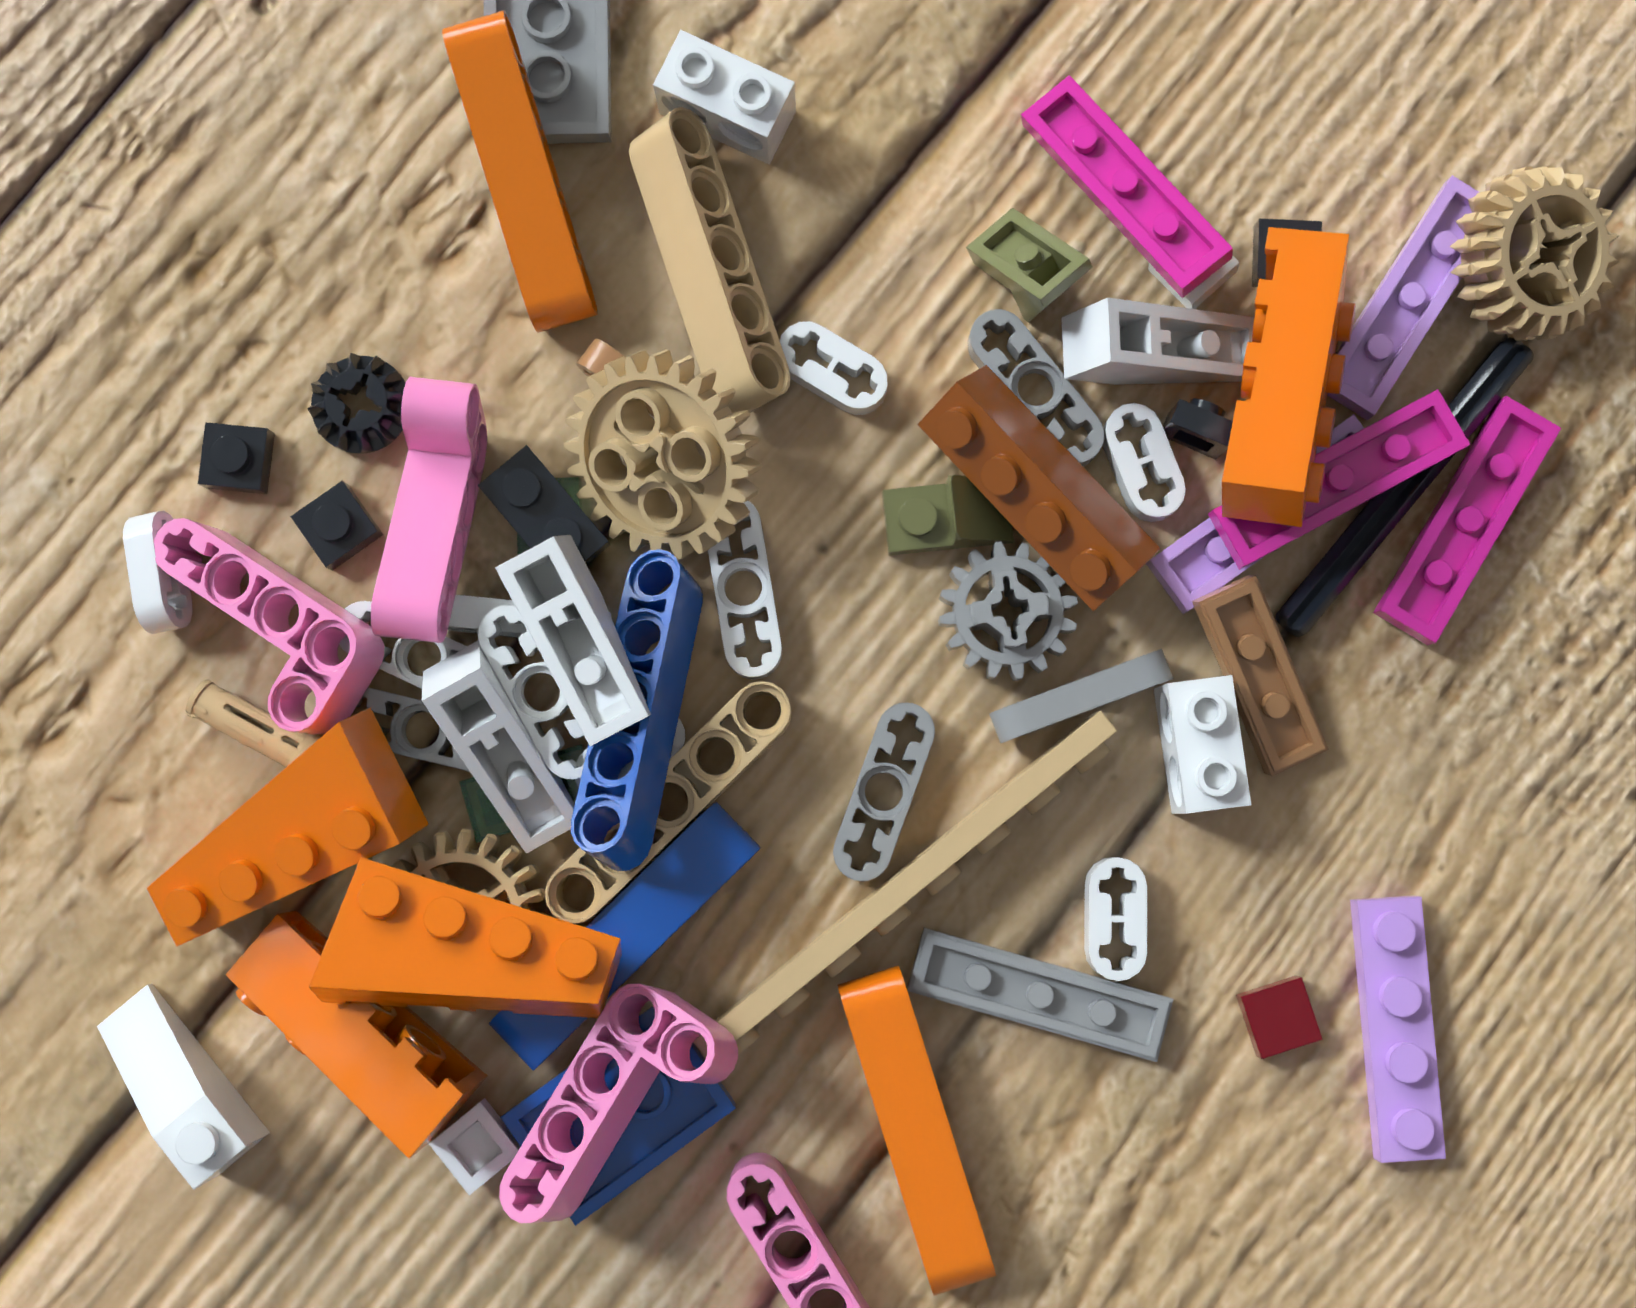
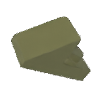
M1014 208L1010 209L966 247L973 263L1011 290L1021 314L1027 322H1030L1093 267L1088 257Z
M948 475L946 484L888 489L882 492L889 556L988 546L1001 541L1003 544L1014 542L1013 529L1010 522L965 475Z

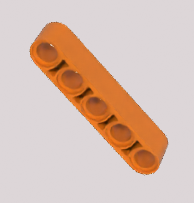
M505 10L442 29L447 54L532 325L536 332L539 333L598 315L592 286L519 46Z
M899 965L838 984L842 1004L933 1295L935 1296L997 1276Z

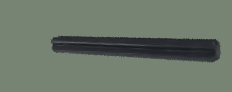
M1509 337L1501 342L1448 406L1467 439L1533 361V351L1521 341ZM1454 455L1377 495L1368 502L1276 613L1275 619L1282 628L1296 637L1303 636L1310 631Z

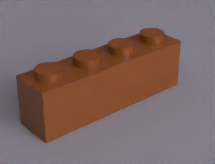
M987 365L957 381L917 424L1092 611H1095L1161 549Z

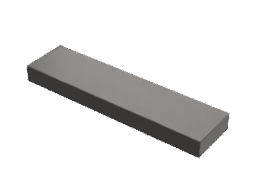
M923 927L907 985V991L1154 1062H1157L1173 1003L1172 998L925 927Z

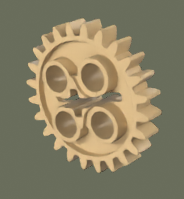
M667 349L649 356L646 350L631 354L626 359L623 356L605 364V370L589 376L586 379L589 389L573 397L574 402L582 411L567 417L565 421L568 426L579 433V436L565 442L564 448L579 455L580 462L567 469L568 474L584 476L586 485L576 494L578 499L594 497L598 503L591 514V519L595 521L607 515L612 520L609 537L612 539L626 531L629 532L630 550L633 552L650 543L651 550L660 549L669 552L672 550L678 560L683 559L693 551L702 554L716 545L717 542L719 543L736 531L734 525L750 514L744 503L759 493V489L745 478L762 469V463L746 457L745 451L760 442L759 437L741 434L739 428L750 417L749 411L732 413L728 407L735 395V389L731 387L717 393L712 389L717 371L712 368L694 376V357L689 355L673 363L670 350ZM646 403L651 407L655 420L649 415ZM695 441L703 448L706 459L698 453ZM620 455L624 458L627 467L623 464ZM668 492L674 497L677 507L671 502Z

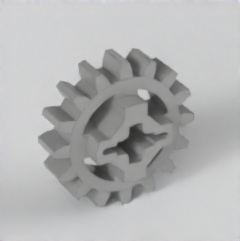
M1002 541L995 542L992 547L991 559L986 560L976 549L973 550L968 556L972 570L967 572L955 566L949 574L953 582L959 586L958 590L947 589L942 590L939 600L953 607L952 612L939 617L938 624L946 628L954 627L956 634L949 640L946 647L949 651L962 646L968 650L969 653L963 664L966 669L973 667L979 660L987 663L986 679H995L1001 667H1008L1012 680L1018 681L1023 678L1025 663H1029L1038 673L1044 671L1048 667L1043 652L1047 651L1050 654L1061 656L1067 648L1057 638L1058 633L1067 634L1076 630L1077 623L1063 617V611L1078 604L1077 597L1061 596L1059 588L1065 584V581L1058 574L1051 577L1046 571L1049 564L1042 557L1036 563L1028 560L1029 545L1026 543H1021L1014 556H1007ZM1016 572L1032 579L1043 592H1031L1018 582ZM989 574L988 585L990 593L983 601L965 605L971 587L979 579ZM1003 591L1004 596L1008 597L1010 606L1021 607L1023 612L1013 621L1012 631L1010 627H1007L1004 617H993L992 610L1002 600ZM1048 619L1047 628L1042 638L1036 645L1026 650V630L1032 622ZM981 629L997 640L999 652L993 651L981 644L971 631Z

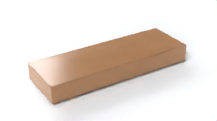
M1247 575L1193 600V606L1223 676L1232 675L1237 710L1264 773L1270 776L1277 775L1329 750L1257 576Z

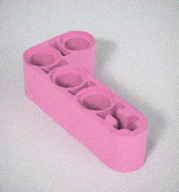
M409 377L404 387L401 405V423L408 446V453L371 604V628L375 636L441 643L444 641L449 627L479 491L477 485L481 482L485 464L487 427L477 384Z
M185 518L173 519L165 523L159 529L154 539L157 565L164 572L290 655L268 696V711L272 720L280 728L290 732L325 734L339 721L350 717L383 661L384 643L381 636H375L370 625L228 532ZM196 551L212 558L207 564H203L202 557ZM248 572L249 584L246 591L241 595L240 583L243 576ZM297 603L299 617L296 624L290 629L288 616L292 607ZM347 635L350 641V650L344 661L340 663L337 649L340 641ZM313 690L316 697V707L308 718L305 713V701Z
M627 984L619 988L609 999L506 1170L500 1184L499 1195L503 1210L511 1219L519 1223L562 1221L570 1217L580 1206L660 1070L680 1082L716 1084L721 1082L732 1073L738 1060V1046L734 1036L724 1026L673 992L644 984ZM651 1001L655 1009V1018L651 1027L646 1032H643L639 1025V1013L645 1003ZM702 1035L707 1043V1056L705 1062L698 1069H695L690 1061V1048L694 1040ZM615 1059L619 1066V1078L613 1089L609 1090L604 1080L605 1070L609 1062ZM579 1117L584 1127V1136L581 1144L575 1148L570 1139V1129L573 1121Z
M751 1153L742 1157L735 1164L727 1186V1202L732 1214L790 1308H812L809 1300L816 1291L833 1289L839 1292L845 1299L842 1308H870L783 1165L775 1157L767 1153ZM750 1175L758 1183L764 1182L767 1179L771 1181L768 1201L776 1214L765 1226H762V1224L766 1223L768 1209L757 1193L747 1197L744 1195L747 1177ZM786 1231H797L809 1240L810 1248L801 1257L787 1258L776 1250L774 1245L775 1239Z

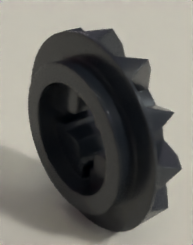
M350 353L348 358L336 363H327L326 371L319 380L311 383L313 394L308 411L313 418L317 432L334 447L354 454L375 452L391 444L403 431L401 405L406 382L393 366L378 356H360ZM367 385L366 396L382 410L380 413L372 409L370 412L359 410L355 418L350 420L351 409L343 403L338 395L339 393L343 395L347 393L357 395L361 388Z

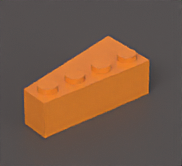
M1268 228L1265 244L1266 280L1259 279L1254 304L1256 311L1252 342H1247L1243 363L1241 398L1246 399V401H1236L1222 477V517L1302 527L1306 503L1320 502L1325 464L1315 463L1317 447L1330 448L1336 409L1325 408L1328 393L1340 394L1346 355L1335 353L1338 341L1350 342L1356 303L1344 302L1349 234Z
M370 707L339 721L149 885L147 890L177 947L351 867L359 862L360 857L368 859L392 848L429 825Z
M360 857L308 987L321 1002L347 1004L348 1001L379 1003L380 1006L394 1007L418 1005L448 1007L450 1010L462 1011L485 1009L512 1011L517 1014L599 1018L604 1009L622 956L621 939Z
M297 911L277 914L226 973V976L238 987L236 991L237 997L255 1013L267 1016L284 1033L287 1041L295 1049L307 1056L410 1159L441 1133L488 1075L409 1007L380 1006L379 1003L347 1001V1004L321 1002L308 986L328 938Z

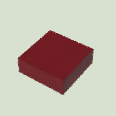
M1295 975L1236 994L1256 1057L1264 1059L1323 1040L1302 977Z

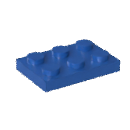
M653 1006L639 1015V1025L643 1032H646L651 1027L655 1018ZM692 1043L690 1061L692 1066L698 1069L705 1062V1058L695 1044ZM615 1059L609 1062L605 1070L604 1080L609 1090L613 1089L619 1078V1066ZM568 1068L500 1117L520 1147ZM660 1070L580 1206L570 1216L574 1225L576 1226L736 1109L737 1104L721 1082L716 1084L680 1082ZM579 1117L573 1121L570 1129V1139L575 1148L581 1144L584 1136V1127Z

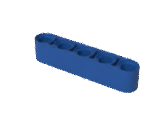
M660 549L645 552L638 556L631 564L626 576L615 624L616 631L644 699L647 700L646 704L651 715L592 746L588 744L571 819V834L574 842L603 865L616 871H628L639 866L648 856L653 843L703 604V592L697 581L669 551ZM671 583L670 587L665 592L659 594L665 586ZM659 641L657 647L652 652L646 654L649 647ZM634 761L631 770L624 777L618 779L621 769L629 762ZM620 823L615 837L604 844L607 832L614 825Z
M717 802L700 815L586 927L621 939L622 956L608 998L761 849ZM501 1010L489 1022V1025L534 1071L588 1018L517 1014L512 1011Z

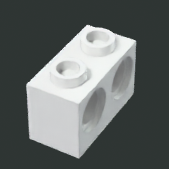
M680 30L653 84L661 115L665 116L678 107L690 109L705 123L711 138L769 165L796 112L794 81L683 30Z
M1232 675L1173 682L1154 688L1171 813L1187 814L1252 805Z

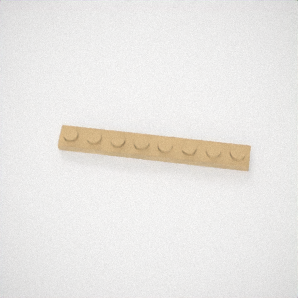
M1100 710L1088 716L719 1016L715 1021L724 1026L734 1036L738 1046V1055L760 1037V1034L754 1028L756 1024L772 1011H775L780 1019L784 1018L811 995L804 986L824 969L832 978L857 959L861 952L855 944L875 928L880 936L883 937L904 921L912 913L905 903L923 888H926L930 895L933 896L953 881L962 872L955 862L975 847L983 855L1008 836L1011 830L1005 822L1025 806L1032 815L1056 797L1061 790L1055 784V781L1073 766L1080 774H1083L1111 751L1104 741L1117 730ZM701 1035L694 1040V1043L706 1057L707 1043Z

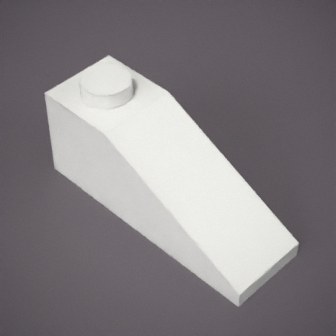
M1106 298L1062 317L1064 379L1114 385L1242 382L1247 342H1252L1254 317Z
M571 535L553 536L495 567L589 746L651 715L603 596Z
M479 640L423 671L422 702L525 853H529L570 830L575 803L561 778L552 773L543 761L483 653Z
M153 984L146 985L97 1026L152 1138L193 1190L219 1176L270 1133Z

